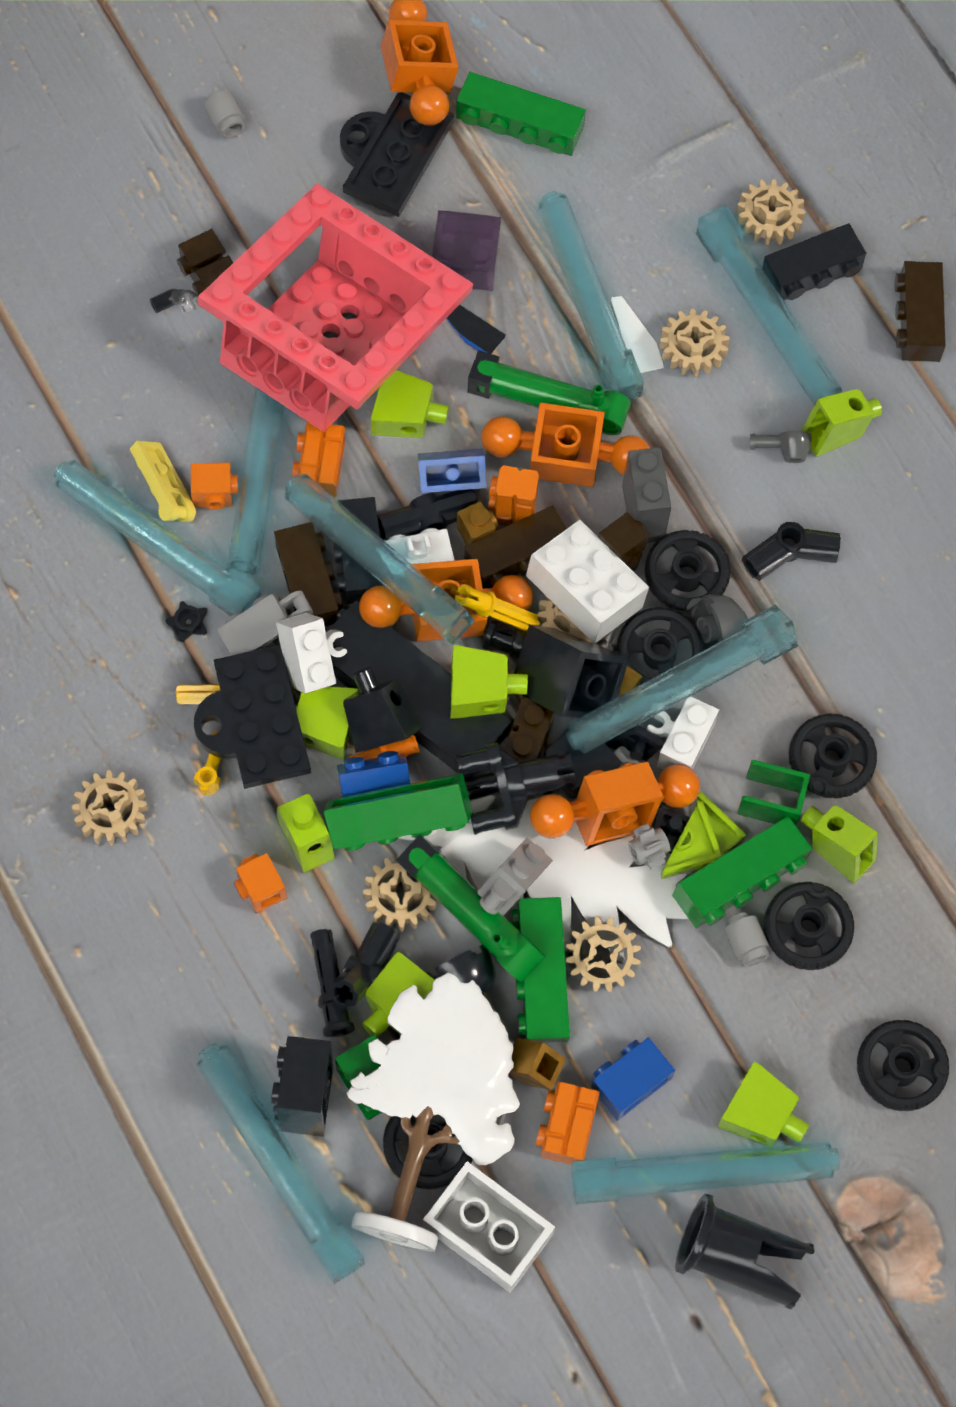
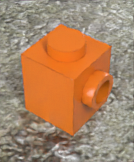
M230 462L191 463V497L194 506L206 507L211 510H220L224 507L233 506V494H239L238 474L232 475Z
M268 853L261 856L258 854L251 855L242 860L239 867H236L238 880L234 881L236 890L242 900L249 899L256 914L287 899L286 888Z

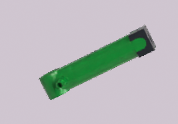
M478 350L468 376L467 393L489 399L490 394H494L539 408L540 403L605 412L602 433L607 435L621 434L631 406L630 399L624 394L616 391H604L601 385H595L593 390H589L499 363V356Z
M419 835L396 859L519 982H522L546 957L499 912L490 914L485 911L480 904L482 897L477 893L478 890L423 836Z

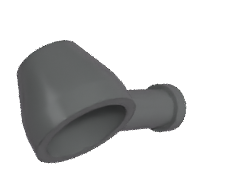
M786 431L779 435L750 434V450H755V448H780L784 460L788 463L804 462L812 442V435L804 431Z

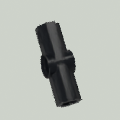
M457 490L438 497L433 493L424 494L413 499L409 506L377 515L383 540L387 541L395 535H405L406 537L417 535L430 528L446 529L449 524L457 522L458 511L478 503L474 490Z

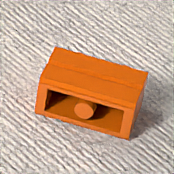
M307 422L305 433H298L296 451L301 452L300 462L293 463L292 481L297 482L299 494L319 495L320 497L327 498L337 497L346 440L345 427L342 425L331 424L323 432Z
M503 465L499 470L498 477L492 476L488 510L494 511L498 524L510 525L535 513L539 483L538 471L529 469L519 471L517 467Z
M564 1082L557 1083L555 1092L548 1090L544 1111L549 1112L550 1117L547 1126L540 1124L535 1145L542 1147L540 1157L582 1167L600 1092Z

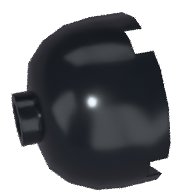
M480 945L479 948L482 953L476 955L471 950L466 951L435 967L436 976L433 977L430 972H427V974L434 980L446 973L455 975L461 983H469L473 980L480 987L482 995L485 997L484 993L493 986L496 979V965L492 954L483 945Z

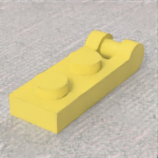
M136 441L131 446L130 451L146 479L151 493L159 504L158 514L161 520L193 521L196 515L195 506L160 442Z

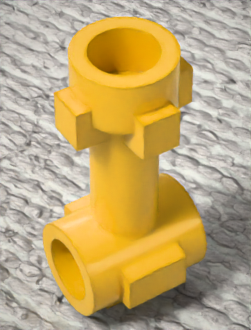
M214 730V731H212L211 735H215V734H217L219 731H218V730ZM210 753L208 754L205 767L200 768L194 776V784L198 786L200 794L207 796L214 794L221 786V778L217 776L221 758Z

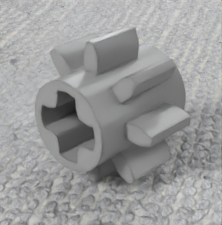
M648 823L634 829L633 840L628 842V848L636 864L641 865L644 863L651 870L666 863L664 860L666 857L665 853L671 849L661 828L654 830L653 827H649Z

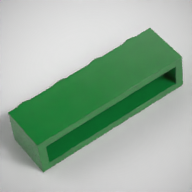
M470 71L456 100V119H460L468 125H478L490 129L499 135L505 134L520 139L526 144H536L548 148L557 154L573 155L585 123L586 109Z
M463 773L330 799L323 812L333 849L345 848V851H354L364 847L366 843L378 841V844L384 845L398 840V837L411 835L413 838H417L421 835L424 837L431 834L432 830L445 828L446 831L459 830L469 823L473 811Z
M787 816L679 882L672 896L696 929L706 922L711 926L726 915L724 911L732 906L739 909L753 899L752 894L762 889L766 892L781 881L779 877L787 872L794 875L808 864L806 859L813 848L790 817Z
M561 897L519 899L518 909H511L512 924L546 956L522 982L516 979L517 1000H523L524 1014H518L519 1035H525V1039L543 1043L568 1042L570 1039Z

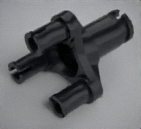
M497 742L486 745V749L456 755L459 772L463 773V776L487 769L492 770V773L464 778L466 788L480 786L467 789L469 800L474 797L499 792L503 802L497 808L472 812L471 823L475 835L505 827V830L518 828L528 801L527 796L565 788V785L571 783L572 786L578 785L574 770L557 772L559 769L573 766L570 751L565 752V755L562 756L555 754L519 762L518 758L511 755Z

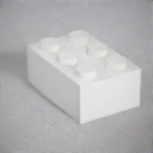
M581 520L531 555L526 576L594 644L643 607L649 586Z
M468 1161L423 1219L424 1229L436 1234L441 1242L509 1293L513 1291L549 1242L555 1230L554 1225Z

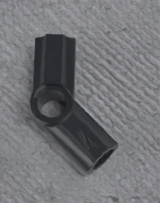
M785 522L781 524L774 535L742 557V562L749 575L758 581L764 579L786 562H792L797 558L837 563L841 541L840 533L804 529L799 523ZM783 539H792L796 544L788 545L783 542Z
M372 923L357 953L351 954L342 973L331 983L328 994L332 997L335 1006L345 1010L349 1006H356L361 1001L367 989L385 968L397 946L400 933L384 923Z

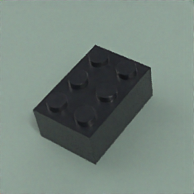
M287 1036L286 1047L279 1046L277 1056L280 1082H274L271 1104H273L275 1120L280 1122L281 1132L324 1137L334 1070L331 1041Z

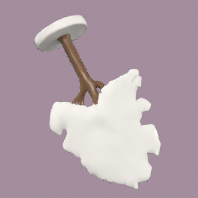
M446 973L433 982V990L424 1000L417 993V986L415 985L399 994L389 1013L388 1024L402 1033L399 1040L391 1041L387 1046L378 1039L368 1043L372 1061L381 1066L366 1077L361 1072L350 1081L352 1087L347 1092L348 1098L355 1104L363 1103L391 1117H400L403 1131L408 1135L409 1139L408 1152L389 1216L369 1212H356L352 1228L387 1242L428 1252H435L438 1236L429 1230L405 1222L425 1156L436 1144H459L462 1150L476 1164L488 1165L511 1150L515 1140L511 1125L508 1123L497 1125L495 1123L496 1119L500 1115L516 1111L520 1105L517 1095L512 1088V1080L508 1077V1073L512 1070L514 1063L511 1056L513 1044L509 1041L505 1026L500 1022L499 1014L492 1010L489 1001L482 995L480 987L473 980L469 983H461L451 973ZM439 1114L445 1118L447 1124L442 1131L431 1136L427 1135L430 1120L434 1115ZM412 1115L415 1116L417 1119L415 1126H411L410 1124V1118Z

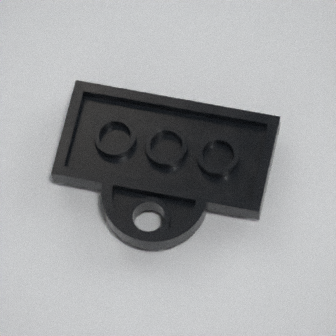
M403 92L397 93L385 114L372 111L356 114L347 120L340 132L341 153L344 159L354 167L343 185V193L397 217L402 213L454 123V115L449 112L445 119L436 125L427 126L417 122L410 112L411 96ZM354 131H361L365 134V137L360 140H354L349 137V134Z
M280 645L214 659L220 691L207 696L198 706L194 716L195 734L203 749L219 758H237L244 789L311 774V767ZM208 721H217L222 726L221 730L215 735L205 734L202 731V727Z

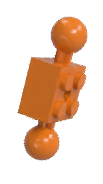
M394 0L389 8V20L380 46L390 91L413 93L409 107L414 119L423 125H436L442 122L448 114L449 99L446 94L451 93L459 69L448 22L427 21V8L422 0Z
M540 403L535 432L523 431L515 420L499 416L488 421L481 434L483 447L494 457L507 458L514 455L518 450L532 451L530 470L538 471L539 480L594 487L597 461L612 463L614 469L624 476L628 451L650 448L643 438L635 435L624 436L618 439L615 444L600 442L605 412Z
M478 559L418 563L411 565L408 577L409 595H398L396 591L387 586H374L362 595L359 611L367 624L377 628L392 626L397 622L400 615H413L417 642L483 636L488 619L487 617L483 618L477 615L475 610L456 603L455 595L463 598L467 597L457 592L461 585L467 584L482 592L490 591L495 594L496 598L527 611L532 606L534 594L529 582L517 575L502 577L495 583L493 588L483 589Z
M648 762L639 764L626 763L618 769L605 772L597 770L584 776L577 798L574 801L569 802L564 797L556 794L540 797L531 808L530 822L533 829L539 835L555 839L567 834L576 821L586 846L634 835V829L647 823L651 827L661 801L674 808H682L692 804L699 795L700 780L692 768L683 764H674L666 767L658 776L657 781Z

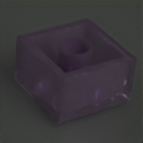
M438 210L432 257L472 282V289L493 291L500 242L501 217Z

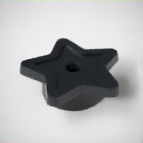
M181 601L175 615L166 619L165 622L168 626L177 629L180 642H184L192 634L204 636L207 634V630L202 621L207 614V608H196ZM187 619L192 621L190 624L185 623Z

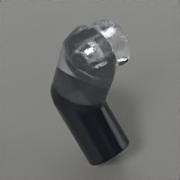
M173 288L150 299V303L156 313L176 304H181L182 310L186 313L197 309L199 306L197 305L198 301L195 299L197 295L192 290Z

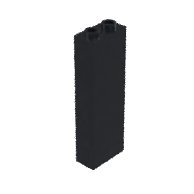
M357 600L349 608L345 606L338 612L334 619V624L329 630L343 632V637L334 640L333 648L343 647L347 649V653L342 657L331 656L335 678L348 688L358 689L352 674L364 668L372 667L378 684L397 680L424 725V728L414 734L416 741L457 774H460L456 759L457 754L461 755L486 749V745L497 742L501 745L509 736L512 721L502 713L451 718V673L392 627L377 628L367 624L361 617ZM476 772L466 774L463 777L471 778Z

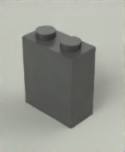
M659 447L628 451L622 484L626 512L645 526L650 534L647 543L656 542L666 535L671 512V501L662 450Z

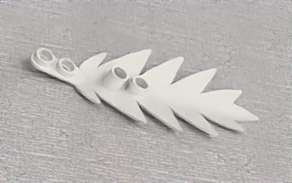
M490 795L471 801L473 813L487 810L495 802V797ZM538 799L527 801L518 828L505 830V827L475 835L470 818L469 823L459 830L446 831L445 828L432 830L431 834L424 836L435 847L441 848V853L465 878L466 864L472 879L479 889L527 837L534 844L539 845L553 861L527 891L530 898L561 897L564 951L566 953L571 952V950L566 948V945L571 943V897L590 927L595 925V917L599 916L602 924H607L609 917H613V926L618 928V908L646 935L668 948L672 947L673 944L666 919H689L672 894L676 889V885L693 871L662 879L661 872L666 864L659 865L651 870L648 865L630 867L635 861L629 851L628 842L633 840L632 836L634 835L587 849L588 846L585 845L576 821L569 832L562 837L555 839L542 837L533 829L530 822L531 808ZM411 835L398 837L399 839H404L408 841H414L416 839L413 838ZM518 900L504 915L511 923V909H518ZM596 931L603 940L613 941L619 937L611 931ZM618 944L612 947L609 946L607 949L612 953L618 947ZM623 950L619 951L617 960L620 963L625 961Z

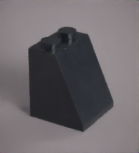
M529 624L514 674L528 675L527 695L523 696L560 716L610 721L630 658L558 629Z

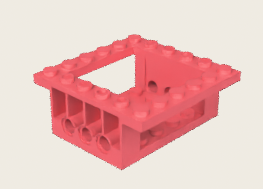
M317 183L198 296L197 305L224 322L220 364L325 432L349 406L358 410L472 292L473 283ZM321 225L323 227L318 260L268 309L247 296L318 226ZM352 313L356 315L357 318L346 319L342 316V314ZM334 332L338 337L326 338L323 333Z

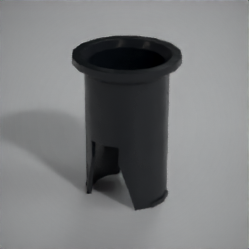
M704 1193L687 1222L677 1252L675 1270L680 1274H685L687 1271L695 1269L783 1304L785 1308L792 1309L801 1297V1293L768 1268L755 1264L758 1255L802 1260L805 1253L814 1254L815 1250L814 1244L804 1243L717 1208L713 1202V1196Z

